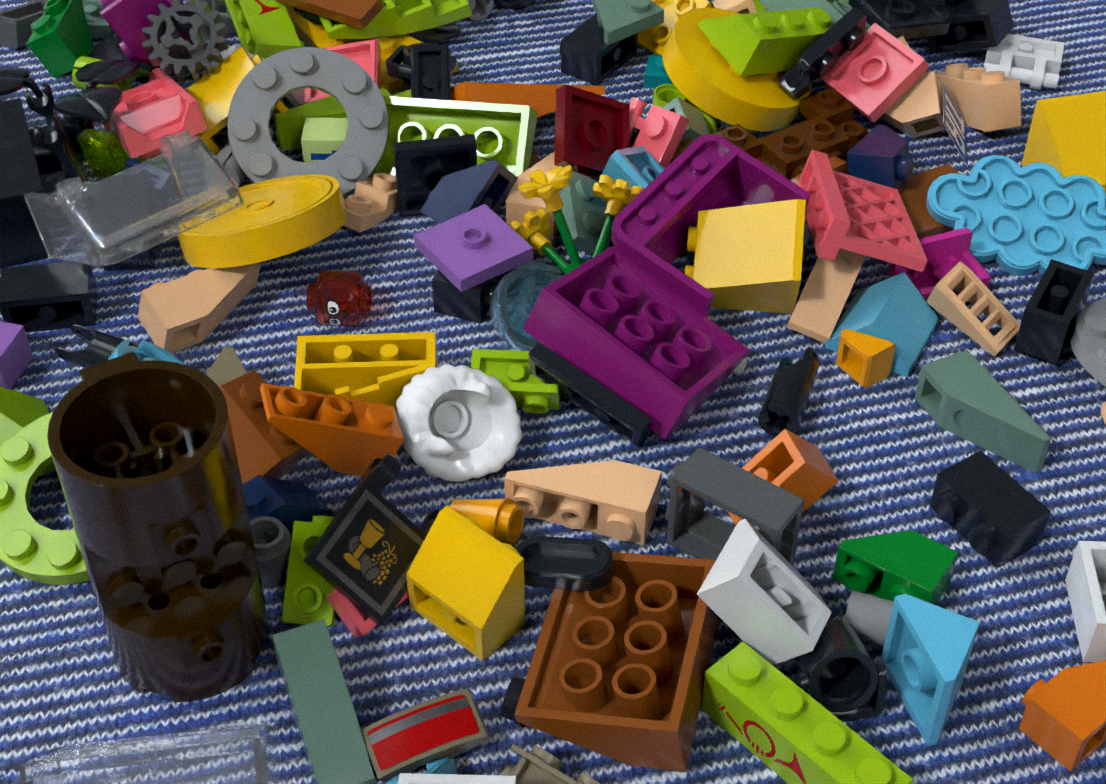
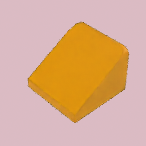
M844 329L840 333L836 365L867 389L889 376L896 346L894 343L882 338Z

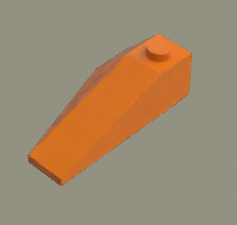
M463 82L450 87V100L530 105L538 112L537 117L556 111V89L563 85ZM570 85L598 95L605 94V86Z

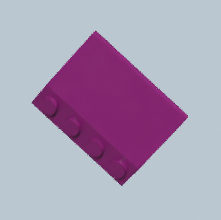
M614 246L609 247L544 287L523 327V330L534 337L539 343L652 419L651 431L664 440L688 421L750 352V349Z

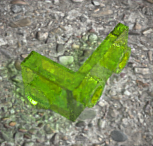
M86 129L77 137L84 152V157L96 177L115 176L126 166L124 162L130 156L123 149L116 131ZM135 157V159H137V160H139V161H141V162H145V161L147 160V159H138V157Z

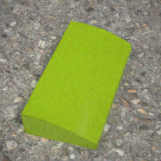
M383 96L388 114L389 134L384 154L374 174L386 173L395 176L393 143L474 134L476 139L477 165L495 160L516 177L528 170L538 113L530 105Z

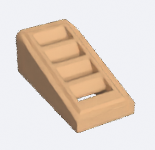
M961 261L936 284L926 301L994 357L1019 332L1021 324L974 272ZM953 289L959 293L958 296L952 291ZM967 301L973 304L970 309L965 305ZM981 312L988 316L982 323L977 318ZM996 323L1002 329L993 336L989 329Z

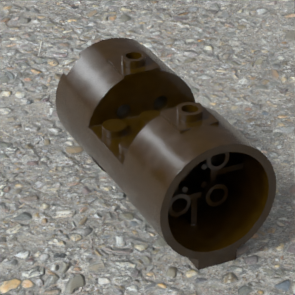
M131 352L79 370L82 382L63 397L50 418L47 433L48 445L120 674L128 684L142 694L150 691L172 696L173 702L199 701L219 695L233 688L256 668L255 660L261 653L265 642L269 643V617L228 407L223 392L210 377L195 368L169 361H139L135 352Z

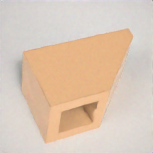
M934 71L930 73L925 72L879 119L912 138L945 130L946 128L943 124V84Z

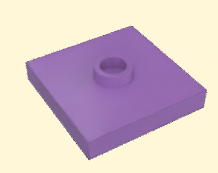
M486 204L414 235L415 247L461 292L533 260V247Z

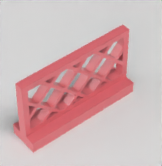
M811 150L797 185L811 194L805 216L817 257L834 261L839 249L842 248L923 272L928 260L898 189L834 171L827 154Z

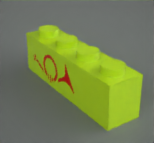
M225 0L240 43L247 52L254 55L258 54L261 58H267L284 50L304 47L303 41L299 40L297 36L295 21L288 14L287 5L276 2V0Z
M742 641L705 671L701 710L788 784L913 783V779L745 642Z

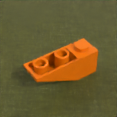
M262 383L259 388L268 422L338 473L363 476L372 460L376 458L382 459L388 454L394 457L404 441L394 406H388L379 402L371 403L344 398L335 394L327 395L299 390L291 386L283 387Z

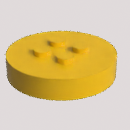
M697 8L684 13L677 20L662 51L664 68L676 88L698 108L733 126L740 124L745 129L754 131H773L788 126L799 112L801 99L809 96L812 81L810 82V91L793 101L778 87V79L787 71L739 76L698 27L700 20L738 15L739 13L719 8Z
M321 174L293 175L245 185L207 199L183 213L175 222V230L185 261L188 264L200 268H228L271 260L309 247L339 230L347 221L348 213L339 181L336 178Z

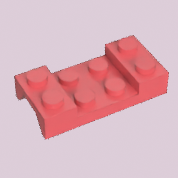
M160 68L151 70L148 83L122 92V100L113 111L109 124L100 123L105 130L112 129V131L118 134L123 149L132 159L138 157V159L153 157L161 152L160 148L172 143L177 145L190 143L198 138V133L208 130L197 100L169 76H164Z

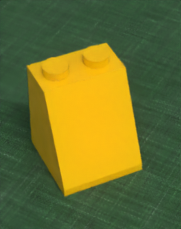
M1106 91L1037 100L1021 165L1024 167L1035 162L1046 163L1053 166L1063 178L1072 175H1085L1095 179L1103 186L1106 192Z
M794 199L698 211L697 227L689 226L687 252H695L694 266L685 265V275L714 294L711 308L784 314L793 313L801 283L806 200Z

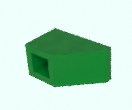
M49 0L44 5V14L32 26L34 31L26 45L53 78L70 72L73 68L76 69L74 67L76 60L81 56H88L93 46L82 0Z
M912 530L843 540L838 547L832 579L845 585L850 590L894 601L897 595L908 594L937 605L950 585L958 552Z

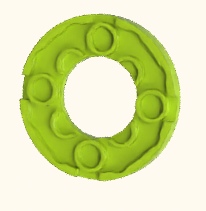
M51 412L18 431L12 438L6 440L0 449V561L11 571L35 582L51 585L76 584L90 581L75 529L52 530L38 524L31 516L29 505L31 501L29 497L34 481L38 476H43L45 472L43 469L46 466L54 464L47 438L48 425L53 414Z

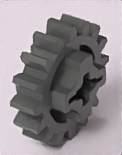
M172 0V7L170 8L160 3L158 7L161 14L159 16L153 14L147 16L152 27L142 28V33L146 39L142 45L146 54H150L148 58L153 67L160 66L162 74L166 77L174 71L178 81L184 79L185 73H190L194 81L198 80V71L201 69L208 74L213 73L210 63L212 61L216 63L223 62L222 55L218 50H228V43L226 38H224L228 35L225 24L221 23L222 19L217 10L210 12V7L206 1H203L198 7L194 0H186V4L180 5L179 0ZM178 32H180L183 37H186L188 40H191L193 45H190V43L187 40L185 41L182 37H179ZM209 41L207 47L204 50L205 43Z

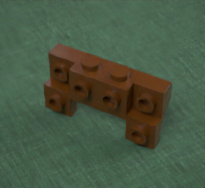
M832 88L801 99L799 112L808 119L806 121L760 139L754 137L740 124L728 127L712 135L725 138L777 173L791 180L803 172L811 150L825 153L828 155V158L839 157L848 162L847 153L869 131L853 120L855 106Z

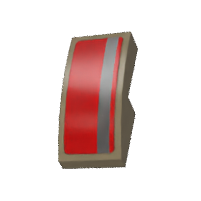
M469 688L413 705L360 729L377 778L384 783L399 775V773H408L434 759L454 758L491 739L472 691Z

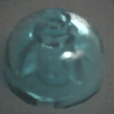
M542 262L524 263L503 276L492 292L489 307L492 325L500 338L514 349L531 351L538 342L523 330V327L542 289L562 277L559 275L562 271L555 266Z

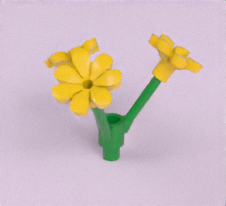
M570 165L563 168L562 166L551 168L547 175L541 169L535 170L529 174L531 181L520 184L518 189L525 199L539 197L544 200L547 211L553 213L571 263L568 264L551 248L552 243L546 238L551 234L553 228L548 222L550 216L544 208H540L537 213L535 210L528 211L524 215L523 224L518 220H514L509 225L533 247V250L540 255H546L565 275L591 259H581L579 257L561 210L564 204L559 192L562 188L570 185L569 179L573 177L572 166ZM605 174L600 175L599 183H594L593 194L607 202V206L603 214L606 220L592 258L605 250L614 218L644 190L643 187L632 186L629 188L630 184L622 179H617L614 183V180Z

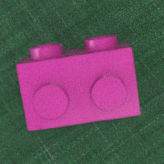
M965 227L919 239L928 260L923 272L891 263L888 278L905 272L927 301L936 284L960 261L972 270L987 288L989 287L991 276L969 252L973 233L969 228ZM954 289L952 290L957 296L959 295Z

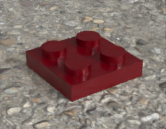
M567 84L556 89L554 165L562 166V168L570 165L573 171L599 178L610 156L616 150L629 148L630 104Z

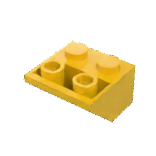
M448 505L445 506L438 513L406 574L409 607L480 660L484 661L525 625L524 558L521 557L512 545L501 543L485 532L473 518L464 517Z

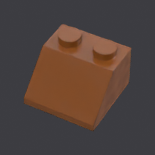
M256 370L250 371L219 387L223 392L228 407L242 484L257 475L276 479L290 472L307 451L268 422L259 389L261 384L266 382Z

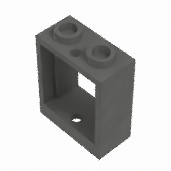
M700 447L685 462L679 461L674 466L667 481V487L670 488V503L665 513V520L668 522L667 544L694 558L717 560L735 526L704 511V501L707 500L758 526V532L792 566L794 565L804 502L803 498Z

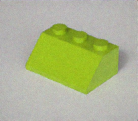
M820 7L704 19L700 20L698 27L739 76L790 70L799 62V55L830 29L834 23L831 21V16Z

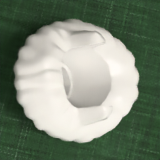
M443 364L438 368L430 367L423 374L413 376L411 382L404 386L402 395L396 401V415L404 437L403 447L414 462L422 467L426 474L432 478L438 477L445 481L463 482L471 478L478 479L489 473L498 472L505 463L515 456L517 445L522 439L520 415L517 413L515 399L508 389L501 385L499 379L494 376H488L479 369H470L465 365L454 367L450 364Z

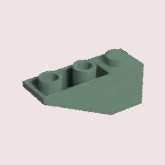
M968 350L921 365L915 399L941 428L1035 474L1042 471L1051 438L1047 435L1044 428L1025 412L1015 397L1009 394L994 379L989 370L984 365H981Z

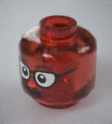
M325 270L319 274L316 284L308 285L307 308L308 310L315 311L316 319L321 325L356 327L363 317H369L372 303L371 284L365 283L362 275L356 271Z

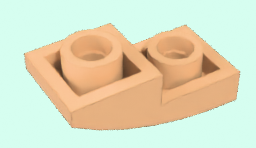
M376 173L373 177L363 182L357 181L354 195H349L347 199H344L348 219L343 226L357 232H363L379 224L398 209L396 177L386 173Z

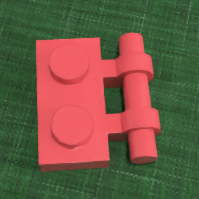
M632 97L629 113V142L634 131L638 130L639 134L633 147L643 145L666 168L669 166L690 120L680 114L653 104L644 119L641 115L647 103Z

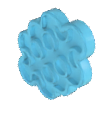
M991 155L976 162L969 176L956 173L942 175L934 180L928 189L926 207L929 215L936 222L953 227L954 230L965 227L969 228L973 233L969 252L979 263L996 260L1005 272L1017 276H1025L1036 271L1043 275L1051 259L1087 271L1091 262L1106 265V192L1102 185L1088 176L1072 175L1063 178L1053 166L1046 163L1035 162L1021 168L1010 158Z

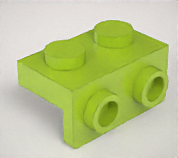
M472 349L471 369H479L486 375L499 379L501 385L508 389L515 399L517 408H522L523 411L532 414L547 413L549 409L560 410L561 394L559 392V385L545 384L530 374L528 356L530 351Z

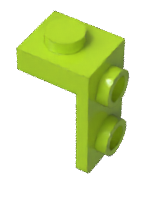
M313 516L312 522L294 521L282 611V621L287 624L307 625L323 619L327 627H332L334 624L335 610L325 597L334 587L303 561L334 517Z

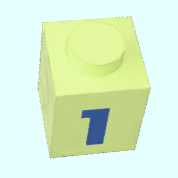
M305 118L301 138L304 162L312 163L325 160L338 151L346 138L347 118Z

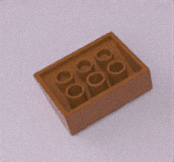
M612 552L615 574L604 587L593 591L554 589L514 714L516 722L630 766L686 772L702 702L705 671L710 666L720 617L697 593L716 560Z

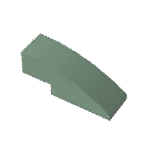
M325 620L273 634L272 638L277 662L316 784H376L356 713Z

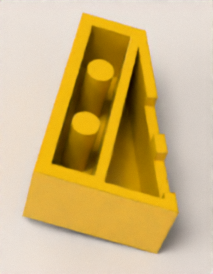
M411 332L297 336L294 388L327 395L335 394L344 398L371 403L379 402L388 406H394L395 412H397L396 401L402 395L404 386L411 382L412 377L417 374H423L430 367L438 368L436 333Z

